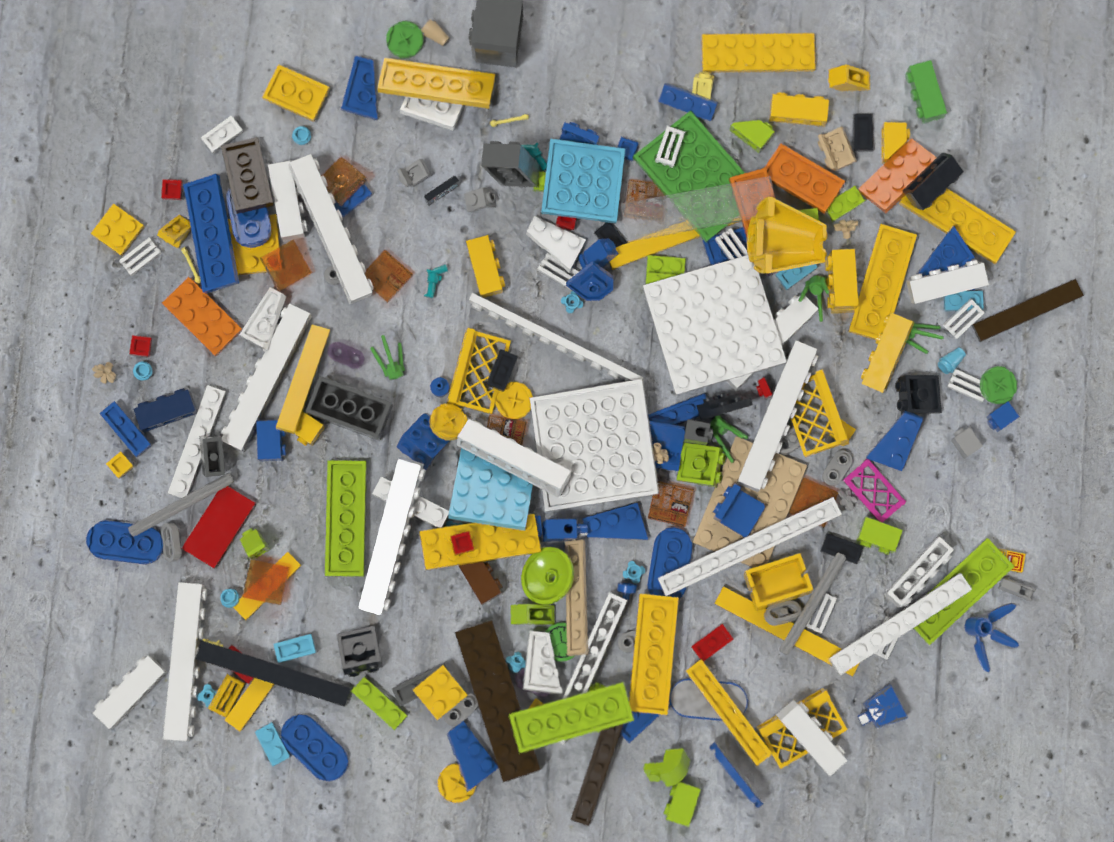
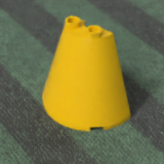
M766 197L756 207L758 212L755 217H751L747 233V253L749 261L755 265L753 267L754 270L767 274L825 263L827 252L823 248V242L827 239L826 224L773 197Z

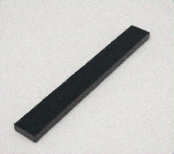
M201 640L195 658L344 707L351 690L349 687Z

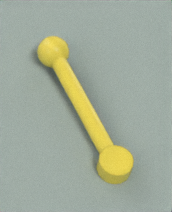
M524 114L519 117L499 121L491 120L490 125L496 127L498 124L527 120L529 116Z
M183 247L181 251L185 255L195 276L194 281L200 283V276H198L188 255V250L186 247Z

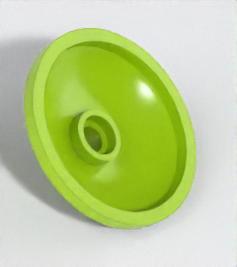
M554 547L541 548L540 553L532 554L525 562L521 574V584L526 596L533 602L541 605H549L561 600L568 593L573 582L574 568L572 561L565 552Z

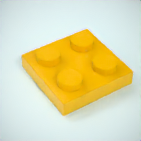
M113 203L93 229L91 235L120 256H123L145 226Z
M444 665L440 666L413 689L414 693L436 720L440 719L468 696Z

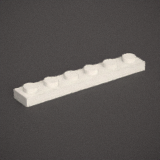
M207 385L168 494L179 498L189 495L201 463L199 436H211L226 391Z

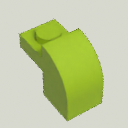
M684 748L665 750L663 762L645 763L643 771L650 782L663 781L666 787H670L684 779L691 760Z

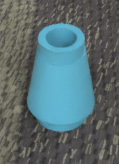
M958 347L941 357L938 362L939 369L945 374L953 373L966 356V353Z

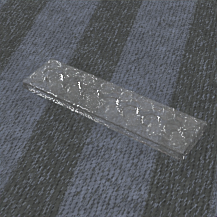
M771 176L620 205L627 242L750 220L752 216H756L758 212L756 207L764 198L775 197Z

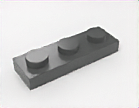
M440 666L392 688L399 706L401 707L419 698L413 689Z

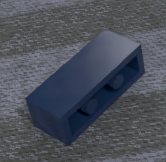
M185 388L174 391V394L168 397L167 395L159 396L156 398V401L151 403L148 401L139 403L138 407L133 409L139 428L144 433L196 415L198 412L192 393L189 390H185Z

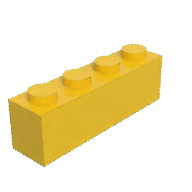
M895 313L886 316L883 326H885L883 334L879 333L876 339L878 346L875 351L872 350L868 359L870 365L868 369L865 368L861 375L863 385L882 393L886 392L914 326V321Z

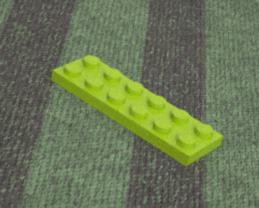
M327 460L325 576L364 577L366 461Z
M986 538L928 593L960 573L972 590L913 629L928 645H931L1015 566Z
M623 682L509 714L519 753L634 721Z

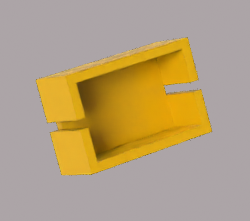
M855 249L831 250L824 263L825 271H828V278H826V284L829 289L827 308H830L831 314L854 313L858 307Z
M801 553L744 572L743 576L748 590L752 591L750 596L756 611L812 593L813 587L808 573L804 574L806 567Z

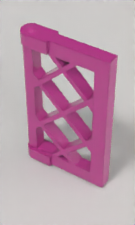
M865 459L859 467L843 479L844 483L879 522L883 523L906 503L905 499L869 459ZM868 466L874 473V476L863 475V470ZM854 477H861L860 489L851 482ZM863 478H874V490L862 489ZM876 479H880L887 487V491L876 490ZM862 491L873 492V503H870L865 498ZM876 492L887 493L886 504L875 503ZM889 493H892L898 500L895 505L889 504ZM875 506H886V512L881 516L875 509Z

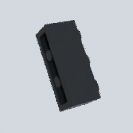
M942 152L902 191L915 208L924 210L929 208L938 196L944 194L946 188L956 182L964 171L951 154Z

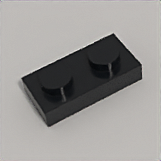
M500 349L485 385L504 392L518 356Z

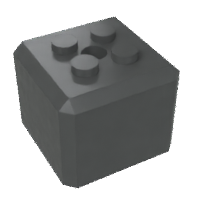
M477 0L476 9L472 10L471 15L473 28L469 30V45H471L472 58L476 63L517 67L524 16L523 0Z

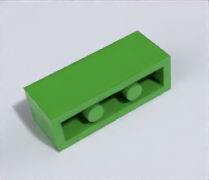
M929 60L910 65L907 73H905L907 83H910L912 88L910 93L912 100L916 101L918 119L921 118L922 124L943 119L947 111L932 61Z

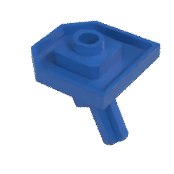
M580 254L578 260L582 270L566 282V286L586 301H600L613 291V276L594 261L590 263L585 254Z

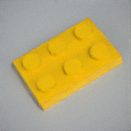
M278 64L262 98L314 122L330 88Z

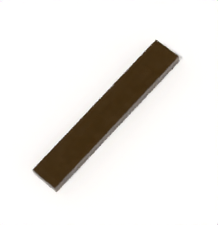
M1074 279L974 323L972 327L979 342H982L1075 301L1084 295L1077 280Z
M623 724L600 730L570 820L589 826Z

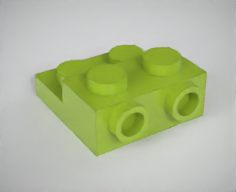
M648 255L645 285L684 274L686 258Z
M683 442L676 480L717 488V484L722 482L723 474L720 472V467L725 464L726 454L723 453V449L720 447Z

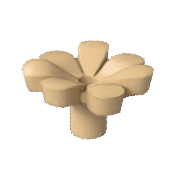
M840 220V224L833 225L835 231L843 232V238L848 239L851 238L850 231L856 230L858 221L849 220L846 223L845 220Z
M107 362L105 366L102 364L95 365L92 368L95 372L93 376L96 378L101 377L100 381L106 384L107 380L113 383L116 378V374L112 372L113 364Z
M655 443L653 445L655 461L658 464H663V461H669L668 451L666 449L661 450V444Z

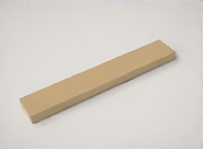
M582 539L565 542V553L571 559L574 568L573 582L566 594L568 656L588 654L585 541Z

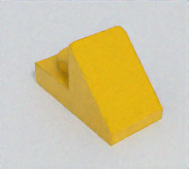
M178 215L159 229L157 236L172 246L179 248L191 231L190 221Z

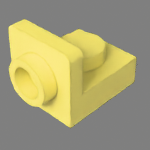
M699 72V74H696L693 80L692 93L711 100L714 76H711L709 72Z

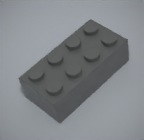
M490 141V143H483L481 166L501 186L538 187L540 165L519 142L511 141L508 144H502L499 141Z
M319 376L306 413L309 416L380 441L393 404L387 400Z

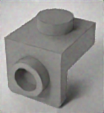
M418 159L408 167L397 170L400 182L406 187H414L431 176L423 159Z
M482 187L464 193L467 212L472 213L484 208L496 207V197L492 189Z

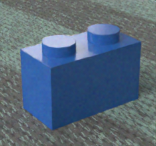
M278 420L257 421V459L260 462L283 461V456H286V445L282 441V437L286 436V432L276 429Z

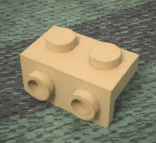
M839 127L827 134L818 135V145L826 155L825 163L829 169L838 171L857 162L843 127Z

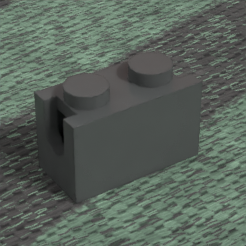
M687 420L683 442L706 446L712 440L713 429H710V423Z
M219 434L213 437L199 436L202 474L205 477L225 475L222 437Z

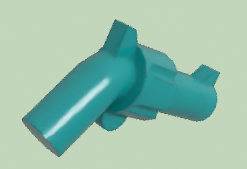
M538 142L534 145H522L538 162L541 169L545 171L547 163L542 157Z
M446 264L433 270L427 269L428 289L424 297L434 298L436 284L442 279L439 274L448 272Z

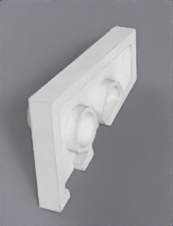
M405 97L400 113L453 131L464 105Z
M534 216L526 232L527 236L542 249L549 252L556 262L559 261L569 273L586 241Z
M270 287L239 335L257 346L268 350L286 296Z
M529 631L523 690L562 694L549 633Z

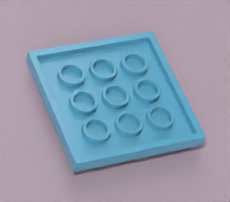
M550 139L541 214L616 223L625 149Z
M461 448L448 519L525 531L533 484Z

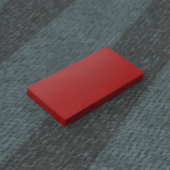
M229 486L217 491L182 546V549L215 569L256 503Z

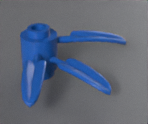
M1014 604L1004 605L988 613L989 618L969 617L965 622L966 633L976 637L975 652L981 667L986 672H990V666L980 637H986L990 634V638L1000 644L1013 648L1019 646L1018 642L996 629L992 631V623L1012 612L1016 608Z

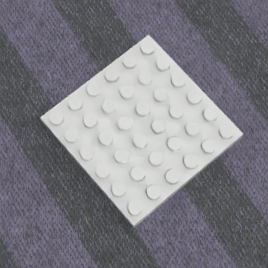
M748 255L643 285L644 294L675 395L787 363L759 272L754 270L753 267L755 265L749 261Z
M642 379L530 398L537 454L546 456L552 462L558 465L562 464L571 471L569 481L559 497L542 490L545 512L659 494Z

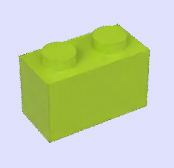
M865 517L856 541H859L863 547L871 548L873 546L879 548L878 552L889 555V553L896 551L903 530Z
M681 782L673 785L669 793L672 796L670 804L666 803L663 813L666 815L665 819L689 827L701 789Z

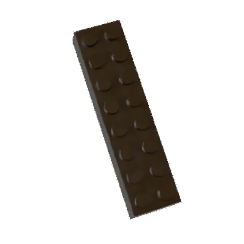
M490 620L455 632L503 783L540 771L534 749L519 753L509 714L522 710L493 621Z

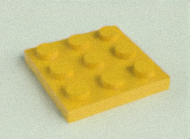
M276 214L269 215L272 229L270 238L266 243L255 248L244 247L236 241L231 220L228 219L238 275L282 271Z

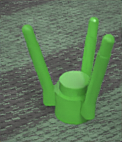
M816 275L805 282V287L798 301L802 302L808 289L812 294L817 295L819 321L822 322L821 295L824 290L826 294H829V289L826 284V278Z
M914 323L906 343L928 354V350L911 341L910 338L913 339L915 334L943 340L944 337L941 335L917 330V328L940 330L941 327Z
M382 335L381 338L389 360V364L386 365L387 368L374 347H371L370 350L382 368L385 377H388L389 380L404 376L403 371H405L402 344L398 343V365V362H393L386 338Z
M718 415L710 422V428L713 429L712 435L723 449L727 458L733 463L734 460L718 434L724 435L729 430L740 438L748 439V436Z

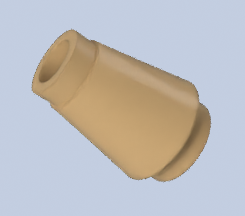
M431 19L421 30L424 36L442 46L450 38L436 21L433 22Z

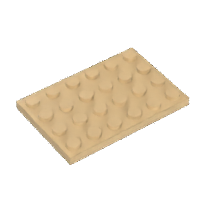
M737 436L735 437L729 451L734 462L731 463L728 458L726 459L721 471L723 474L722 482L717 484V488H714L692 543L716 552L746 538L714 520L715 513H713V510L718 502L722 504L726 497L723 494L727 487H732L734 483L737 484L753 443ZM775 453L772 459L775 460L772 471H767L765 477L768 478L764 489L760 488L759 492H755L737 484L741 487L740 490L765 505V509L748 536L786 519L807 465ZM774 547L740 563L752 568L768 564Z

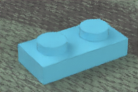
M814 264L779 271L775 276L787 291L818 267Z
M963 291L944 296V311H958L970 298L984 310L983 291ZM971 305V306H970L967 310H965V311H969L970 309L973 308V306Z
M312 634L273 644L278 663L316 653Z
M273 722L255 731L272 767L290 758Z

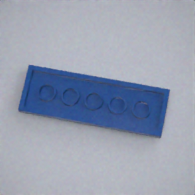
M213 174L183 184L203 293H210L238 284L239 278L220 175Z

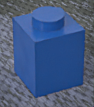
M607 238L598 239L584 251V254L590 263L594 261L600 267H604L618 255V252L615 249V244Z
M1006 402L986 418L988 419L989 427L999 432L1020 416L1011 404Z

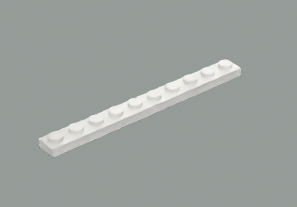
M474 293L469 298V303L472 304L471 307L480 312L484 310L489 313L488 316L496 320L501 318L506 321V325L512 328L517 326L523 329L522 332L530 337L535 335L540 338V342L546 345L551 343L557 346L556 349L565 354L569 352L574 355L573 358L580 362L585 360L591 363L590 366L596 370L604 369L608 371L607 374L612 378L618 379L620 377L625 382L643 380V377Z
M834 497L670 572L658 578V581L665 596H668L842 514Z

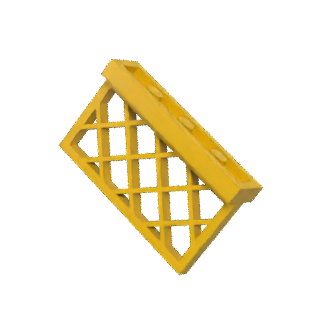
M467 328L446 403L492 414L498 390L492 389L487 391L483 381L487 380L489 376L481 380L476 370L485 365L490 374L491 370L487 363L497 357V353L492 345L497 342L505 344L504 351L508 352L511 341ZM477 336L484 338L488 344L480 350L475 344ZM490 347L495 357L485 361L481 351ZM478 354L483 364L474 368L470 362L471 357ZM473 372L479 382L469 387L466 376ZM480 384L485 394L476 398L471 388ZM468 390L474 400L469 403L461 402L462 393ZM486 395L490 400L489 409L481 407L478 402L480 398Z
M823 369L816 371V374L811 375L808 382L814 380L816 384L813 393L805 390L806 383H803L801 390H804V393L811 395L807 405L796 400L795 405L798 404L805 407L801 417L795 414L793 419L791 418L804 457L839 445L845 446L849 444ZM814 397L822 401L819 410L810 407ZM808 409L817 413L813 422L804 419ZM820 415L828 418L829 421L826 427L816 424ZM802 421L811 425L807 434L799 431L798 427ZM814 426L824 430L819 440L810 436ZM826 432L834 435L836 441L827 444L822 440ZM808 438L817 442L814 449L806 451L805 444Z
M824 688L797 702L798 704L802 702L809 710L807 713L813 714L816 719L817 716L827 718L825 729H819L823 732L826 730L832 738L848 730L832 703L827 690ZM826 702L830 707L828 716L818 713L820 706ZM776 715L756 726L780 769L808 754L806 749L802 751L794 750L797 739L794 735L785 733L786 726ZM831 719L838 721L841 726L835 732L828 730ZM773 733L781 734L778 745L771 744L767 737ZM784 736L794 738L791 749L781 746ZM780 749L790 751L788 759L781 763L778 758Z

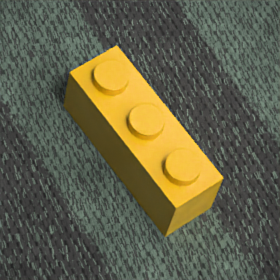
M778 92L773 94L771 98L769 121L825 127L828 117L829 100L822 96L807 98L802 94L787 96L786 93Z
M488 235L467 240L466 244L480 297L486 298L503 293L502 287H505L503 276L498 274L497 269H501L499 260L493 256L492 251H496L494 241L489 240Z

